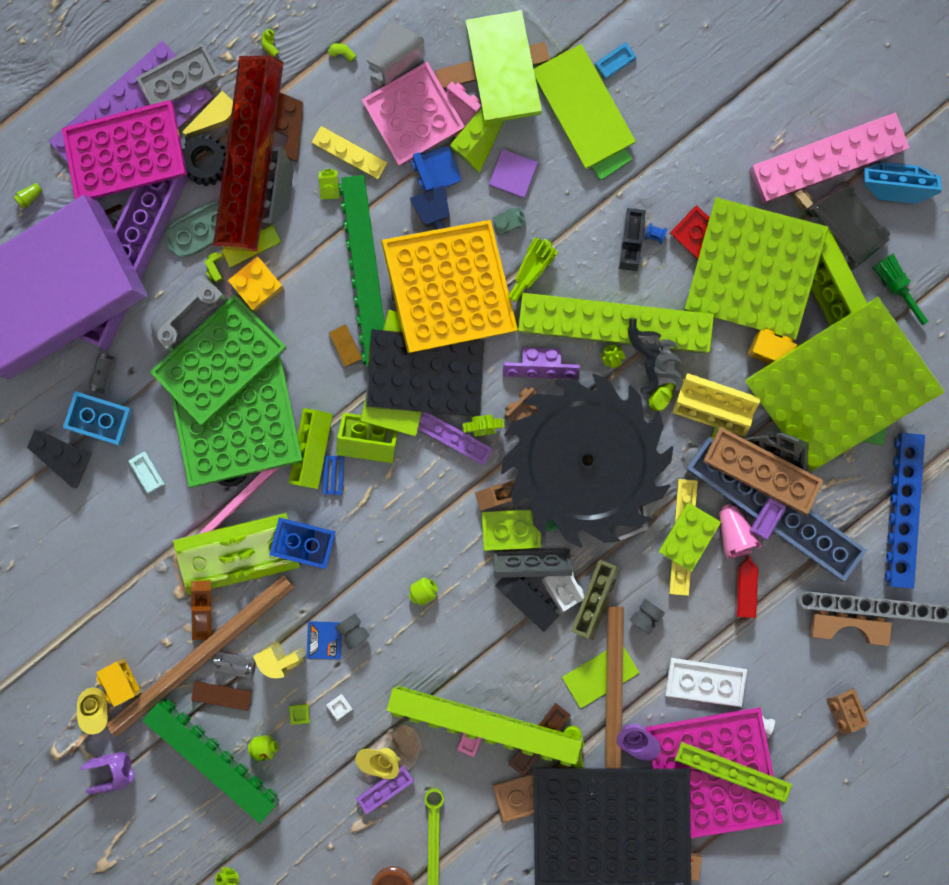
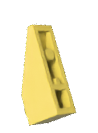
M221 91L182 132L187 138L222 127L237 120L241 110L234 101Z

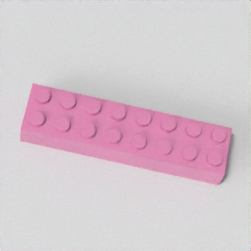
M895 112L755 164L749 171L762 205L794 194L800 189L810 188L904 153L909 149V145Z

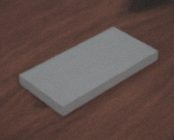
M202 42L136 77V80L147 101L152 105L167 100H172L174 103L222 76Z

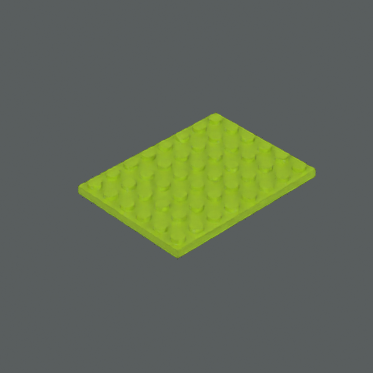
M879 297L874 298L745 380L754 395L760 398V403L782 433L809 442L808 468L811 472L944 393L943 387Z

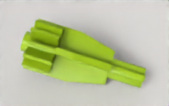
M534 237L526 252L528 253L524 257L515 279L517 283L508 295V298L516 303L525 288L529 289L542 275L547 265L550 266L557 256L558 251L552 247L553 244L550 241Z

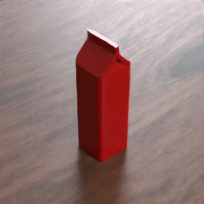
M745 555V560L737 566L735 616L756 618L758 567L753 563L750 555Z

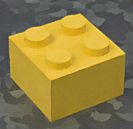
M258 256L228 280L254 312L284 289Z
M764 329V331L760 330L755 333L747 355L771 364L795 349L797 344L792 343L793 339L782 336L780 338L775 336L774 331Z
M125 658L96 672L98 675L96 679L101 687L104 686L107 692L105 697L108 703L113 704L114 707L142 693Z

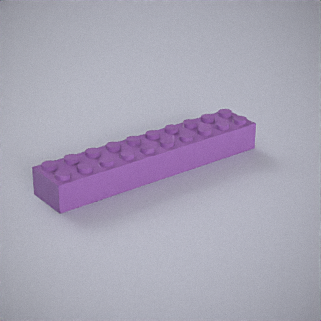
M186 175L134 188L114 229L140 281L188 180ZM127 309L79 338L108 351Z

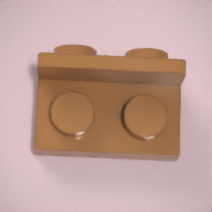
M532 387L529 390L525 388L518 395L520 399L516 403L512 401L505 408L507 411L505 416L511 422L537 412L535 406L523 403L524 400L537 393Z
M855 688L827 698L829 709L841 734L853 733L869 724Z

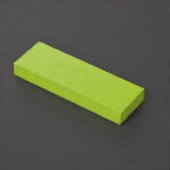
M271 225L222 250V253L230 268H233L282 242L274 226Z

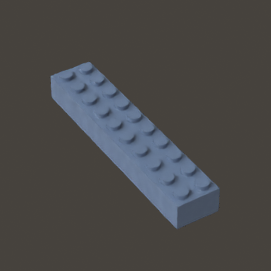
M710 437L706 438L685 467V470L756 520L769 496L704 463L705 455L713 441ZM786 506L785 511L773 530V533L835 578L844 582L867 551L811 509L808 515H804Z

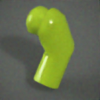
M266 29L262 34L261 46L274 59L280 53L273 46L275 33L272 29Z
M334 43L328 49V54L331 57L342 54L350 63L357 57L346 44Z

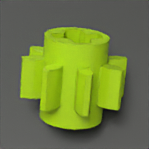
M615 344L607 345L603 350L604 353L600 354L604 366L608 365L610 368L619 367L622 364V359H625L622 347H617Z
M223 867L221 872H218L215 876V884L238 885L239 875L237 872H234L235 869Z

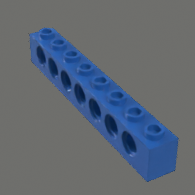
M899 433L898 437H895L894 448H897L896 456L893 458L895 475L892 476L891 480L894 492L890 496L892 513L889 514V525H891V532L887 536V543L890 544L889 552L887 551L886 553L888 571H885L884 580L887 582V586L914 589L925 435ZM906 448L912 451L910 458H907L904 454ZM905 467H908L911 471L908 478L903 475ZM904 486L909 489V494L906 497L902 494ZM903 505L908 508V513L905 516L900 512V508ZM902 524L907 529L904 535L899 533V527ZM901 543L905 546V551L902 554L897 550L898 545ZM898 563H902L904 566L901 573L896 571Z

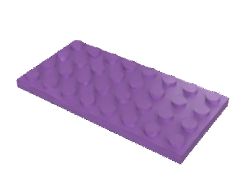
M162 40L65 127L150 105L136 77L172 59L176 55ZM205 87L173 103L178 130L214 99ZM61 130L49 142L68 162L63 132Z

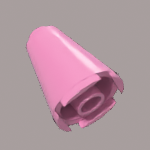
M732 504L723 506L722 511L719 512L726 559H729L730 556L734 559L752 553L751 549L754 547L757 550L762 547L761 541L755 533L750 531L751 526L739 508Z

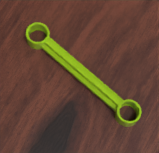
M431 788L425 794V804L428 806L427 885H439L440 807L444 802V795L438 788ZM438 792L441 795L442 799L438 805H432L428 802L427 797L430 793Z

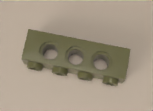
M599 559L571 632L594 640L621 568Z

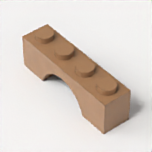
M817 610V614L811 613L809 632L811 637L832 639L841 628L854 626L862 632L866 643L890 646L892 623L886 622V618L875 617L874 620H867V616L856 615L855 618H849L847 613L839 612L836 613V616L829 615V611Z

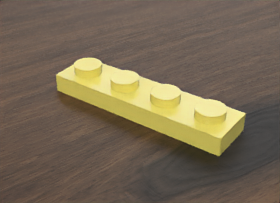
M320 126L312 141L313 145L377 180L380 179L388 164L386 161Z

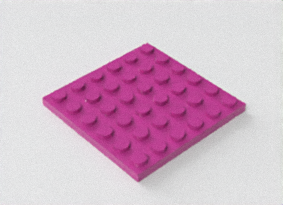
M761 707L646 726V731L654 736L661 745L659 755L652 760L653 768H690L691 838L783 823L779 800L675 761L682 741L774 777Z

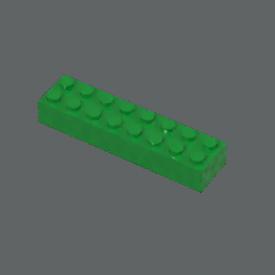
M163 699L159 701L142 721L260 824L279 802L278 794L271 788L266 789L259 777L250 775L248 773L249 769L244 764H238L233 760L235 757L227 750L224 752L219 747L218 741L212 737L209 739L204 734L205 730L202 727L193 725L190 722L191 718L186 713L177 711L175 709L177 706L168 699L166 701Z

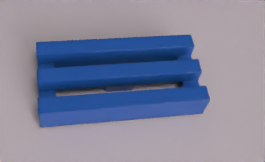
M325 456L323 494L342 495L344 457ZM329 460H332L331 489L327 490ZM336 460H340L338 491H335Z

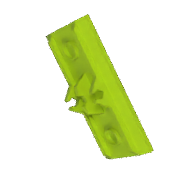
M287 513L173 540L187 595L191 594V581L211 580V589L300 568L299 562L269 555L279 517L288 519Z

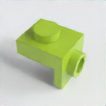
M324 169L319 172L318 180L321 200L340 198L338 170Z
M212 253L207 257L208 260L204 261L208 268L206 273L210 281L214 280L218 284L224 281L216 263L225 259L222 253Z

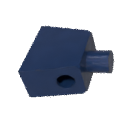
M444 185L410 198V202L425 228L432 225L435 230L446 228L444 221L450 219V212Z

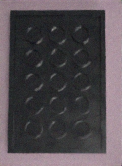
M372 329L370 334L366 407L472 417L480 416L484 340H473L408 354L403 332Z

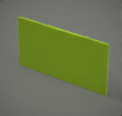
M623 646L624 683L640 672ZM607 650L562 677L580 708L606 694Z

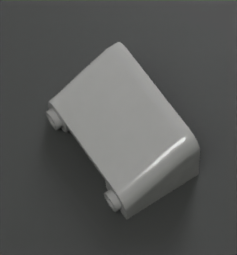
M389 19L367 58V63L370 65L369 69L373 71L370 76L372 83L378 87L385 86L421 63L425 57L424 39Z
M197 276L153 318L150 324L151 330L160 343L172 352L179 345L178 336L181 334L175 325L200 301H203L207 306L213 303L222 306L229 299L208 278Z

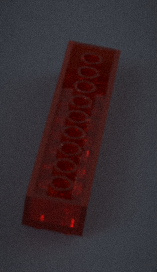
M270 55L239 56L213 246L225 250L255 252L258 250L284 64L283 61Z

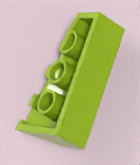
M481 107L451 143L450 150L480 174L504 121L485 124Z

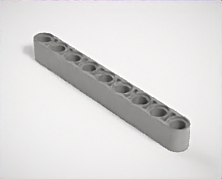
M801 591L796 597L797 604L806 609L949 623V605ZM808 594L811 599L810 603L804 605L802 598ZM827 596L830 601L829 605L823 607L821 600ZM846 598L849 604L847 608L843 609L840 603ZM865 600L868 604V607L866 610L862 611L860 609V603ZM884 602L887 605V609L881 613L879 605ZM903 604L906 607V611L900 615L898 608ZM922 606L925 609V613L920 617L917 614V610ZM940 608L944 611L942 618H938L936 614Z

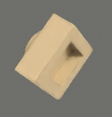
M801 189L792 196L803 211L813 204L811 196Z

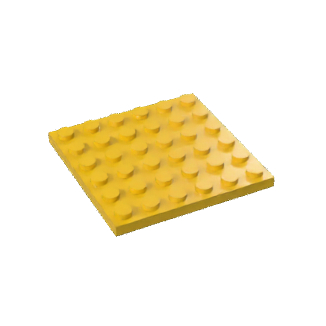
M491 220L383 239L381 241L408 354L518 331L511 300L508 298V287Z

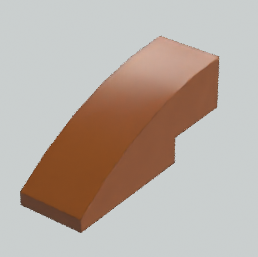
M211 580L191 581L192 640H206L211 636Z

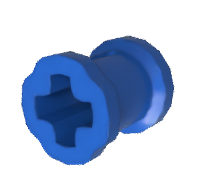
M649 223L644 239L647 240L649 238L658 241L662 245L667 228L661 229Z

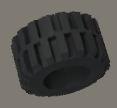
M198 135L196 139L194 137L190 138L191 142H186L184 144L186 147L182 148L187 177L192 182L194 181L196 184H203L204 186H208V184L216 185L218 180L221 182L223 180L222 177L228 174L227 169H230V156L225 146L217 138H212L210 135H206V137ZM203 151H211L216 156L214 165L208 170H199L195 167V159Z

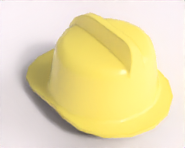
M88 688L78 697L76 704L77 721L83 732L94 735L100 733L107 724V699L105 693L99 688Z
M380 748L378 750L363 749L355 757L356 765L364 773L389 780L394 779L399 773L398 763L400 758L389 748Z

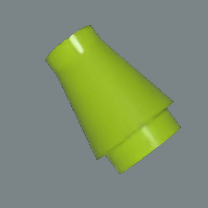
M34 183L16 192L13 198L22 209L28 208L43 190L37 183Z

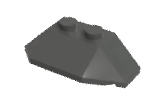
M267 147L264 155L255 166L250 208L256 218V223L274 224L289 209L294 171L283 147Z

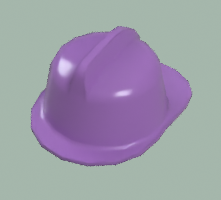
M639 724L625 725L617 736L618 746L637 759L643 761L653 760L661 751L659 741Z

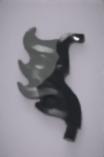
M629 318L627 330L630 342L636 350L647 358L644 365L649 378V385L646 388H641L640 392L642 394L651 393L658 386L665 383H674L677 386L676 391H679L683 384V377L674 368V363L682 364L676 354L670 351L671 347L678 348L676 343L670 339L659 340L661 334L658 332L638 330L637 318Z

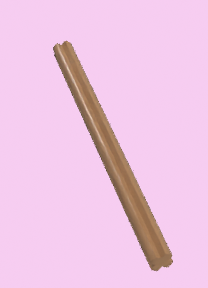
M282 575L106 724L109 728L108 730L116 737L121 735L159 701L295 587L285 575Z
M622 606L607 607L605 768H621L622 749L617 744V736L622 731L624 607Z

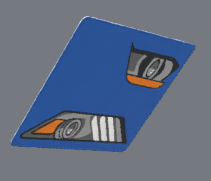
M308 622L307 658L341 659L342 636L335 629V626L341 622Z

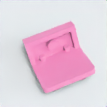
M451 81L447 86L446 95L463 125L466 126L480 110L481 101L476 96L471 95L470 97L465 93L466 89L461 84H454ZM461 131L453 136L456 138L461 133Z

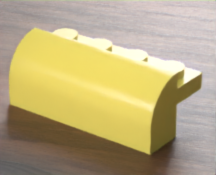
M687 373L685 379H683L682 387L678 391L672 413L716 428L722 427L734 434L745 437L751 427L753 414L760 403V398Z
M278 642L261 650L253 658L264 675L270 678H282L303 661L306 653L301 648L285 655Z

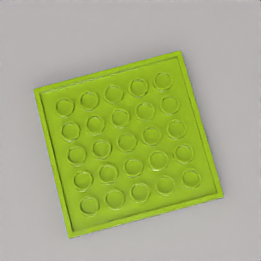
M715 197L685 309L714 314L715 318L764 331V329L774 331L776 335L797 340L829 227Z

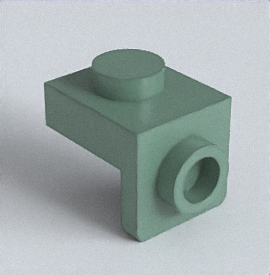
M511 208L493 217L499 235L506 234L518 227L526 226L525 214L520 208Z

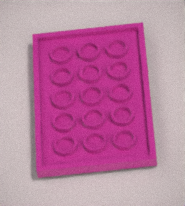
M172 100L62 128L75 200L84 194L95 199L187 175Z

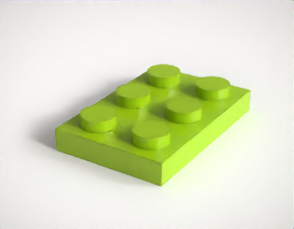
M687 502L658 552L692 572L721 522Z
M531 510L482 512L484 551L541 548V532L533 525Z

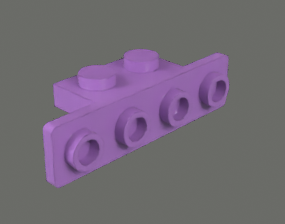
M523 347L522 363H503V376L511 378L578 379L580 373V365L561 364V349Z

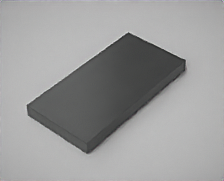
M570 549L493 551L494 578L572 576Z

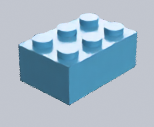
M74 391L63 428L123 446L134 409Z

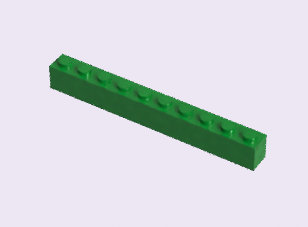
M364 175L343 177L341 178L342 183L338 185L340 195H344V202H341L342 213L346 214L347 221H344L345 233L349 232L350 239L346 240L347 250L352 253V259H349L350 270H354L355 275L351 280L353 289L357 290V296L354 297L355 308H359L360 315H357L358 327H362V334H359L360 345H364L365 353H362L363 365L367 364L368 368L371 330H383L385 320L366 181Z

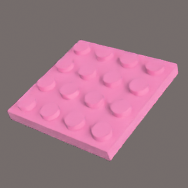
M428 61L361 99L399 167L412 160L413 154L418 152L422 154L465 128Z

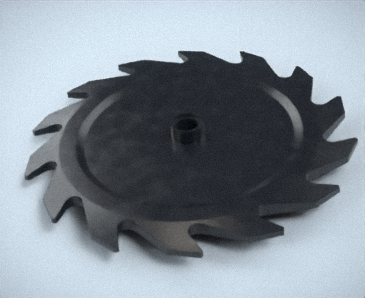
M594 373L592 376L597 385L596 390L592 391L571 378L555 379V382L564 389L563 395L536 393L524 400L523 403L535 406L537 412L512 422L504 436L518 434L521 438L515 447L503 458L501 474H504L512 467L518 469L511 492L515 510L518 509L523 498H528L531 504L533 525L543 536L546 535V522L551 520L555 523L566 542L582 547L578 537L580 530H584L604 543L620 542V539L610 531V528L613 525L640 527L652 520L651 517L640 515L638 508L662 499L671 486L670 484L664 486H656L654 484V480L671 463L673 446L661 454L657 452V445L664 426L660 412L657 411L653 420L647 423L644 420L641 395L631 385L628 386V399L622 400L608 379ZM584 455L592 457V464L590 466L582 463Z

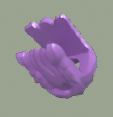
M127 752L102 755L99 758L90 759L87 763L83 764L81 770L109 765L113 774V781L94 784L85 790L86 793L114 792L115 790H122L133 781L135 774L131 768V760Z

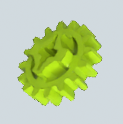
M493 415L472 417V422L462 424L463 433L474 432L476 437L495 434V429L505 427L504 418L493 419Z

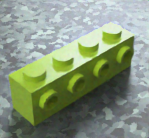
M303 408L298 432L303 462L292 464L288 484L318 489L328 443L332 413Z

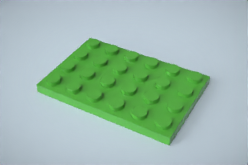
M234 294L156 365L150 373L203 427L281 355L287 347Z

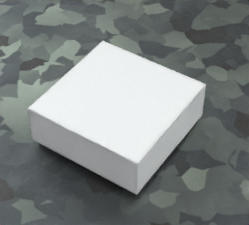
M340 694L326 704L337 721L353 710L343 694Z

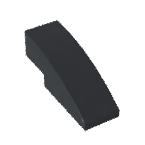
M627 208L618 269L638 271L646 210Z

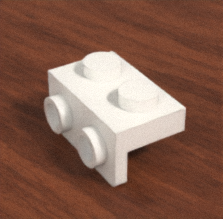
M573 572L572 576H546L541 579L560 613L583 601L585 597L583 589L574 578Z

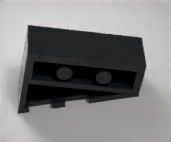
M34 430L27 446L32 453L69 486L78 488L92 456L91 452L38 430Z
M525 577L501 578L495 586L543 632L560 616L555 611L557 607L550 600L546 603L542 599L544 595L537 588L532 590L529 587L531 582Z

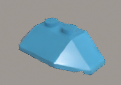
M879 162L864 168V184L879 200L918 204L942 191L941 176L934 175L929 170L920 166Z

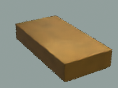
M346 324L329 332L345 367L362 360Z

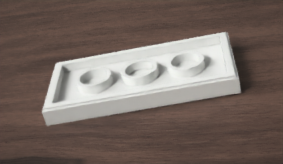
M670 657L665 696L742 708L747 669Z

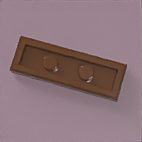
M195 681L191 700L248 711L252 691Z

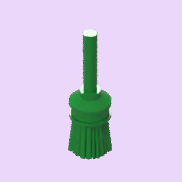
M894 253L875 264L872 268L886 283L885 287L889 289V293L902 296L922 326L929 322L910 295L908 286L911 280L908 279L905 272L903 273Z

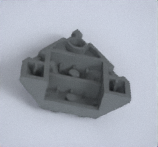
M785 433L743 438L805 471L808 469L809 442Z

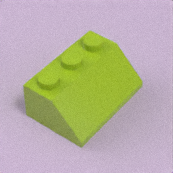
M343 413L337 436L336 455L393 463L398 432L360 422L361 415Z

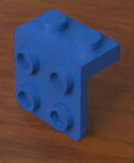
M444 146L423 155L420 152L413 154L411 164L414 172L418 171L420 175L418 182L421 190L425 189L427 192L443 185L448 187L461 181V176L450 147Z

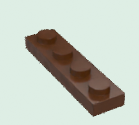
M555 702L538 725L559 731L571 714ZM519 749L508 765L524 776L540 754L534 753L531 756L522 753V749Z

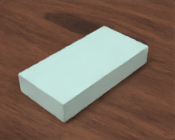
M146 451L129 460L131 467L147 494L165 485Z

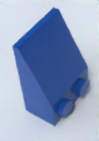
M279 517L269 555L326 569L336 531Z

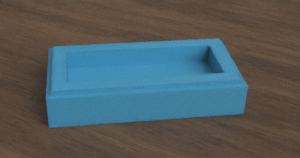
M625 42L596 62L595 66L603 78L607 80L633 62L637 57Z

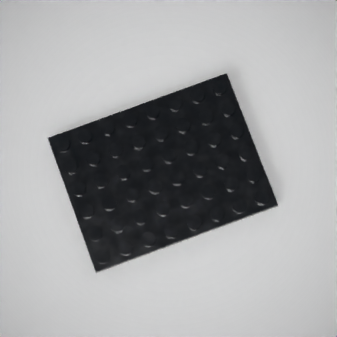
M534 767L535 885H691L690 768Z

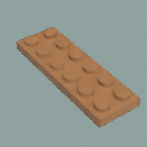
M722 427L718 428L703 460L709 466L804 515H808L824 481Z

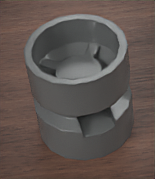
M644 599L639 606L640 611L635 612L629 620L650 635L656 627L654 623L659 622L665 613L653 603Z
M356 613L335 626L339 635L345 636L344 641L348 649L353 648L370 636L364 627L359 626L361 621Z

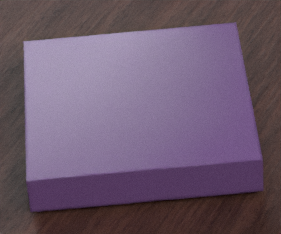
M502 149L489 186L525 199L538 162Z

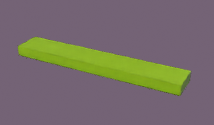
M682 741L675 758L677 762L786 803L792 788V783Z

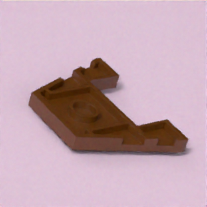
M267 87L229 129V133L245 140L252 123L255 122L287 136L288 139L284 149L288 159L298 162L303 102Z

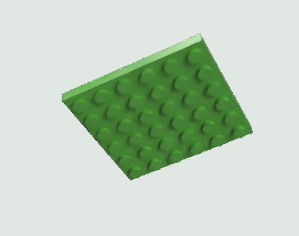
M281 355L203 427L171 395L189 488L303 462Z

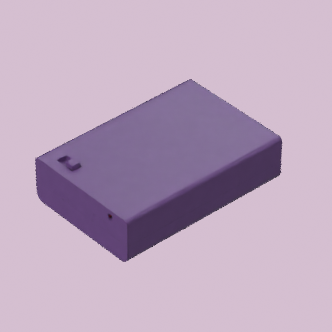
M85 194L0 246V377L11 379L147 297V292L104 209L99 202Z

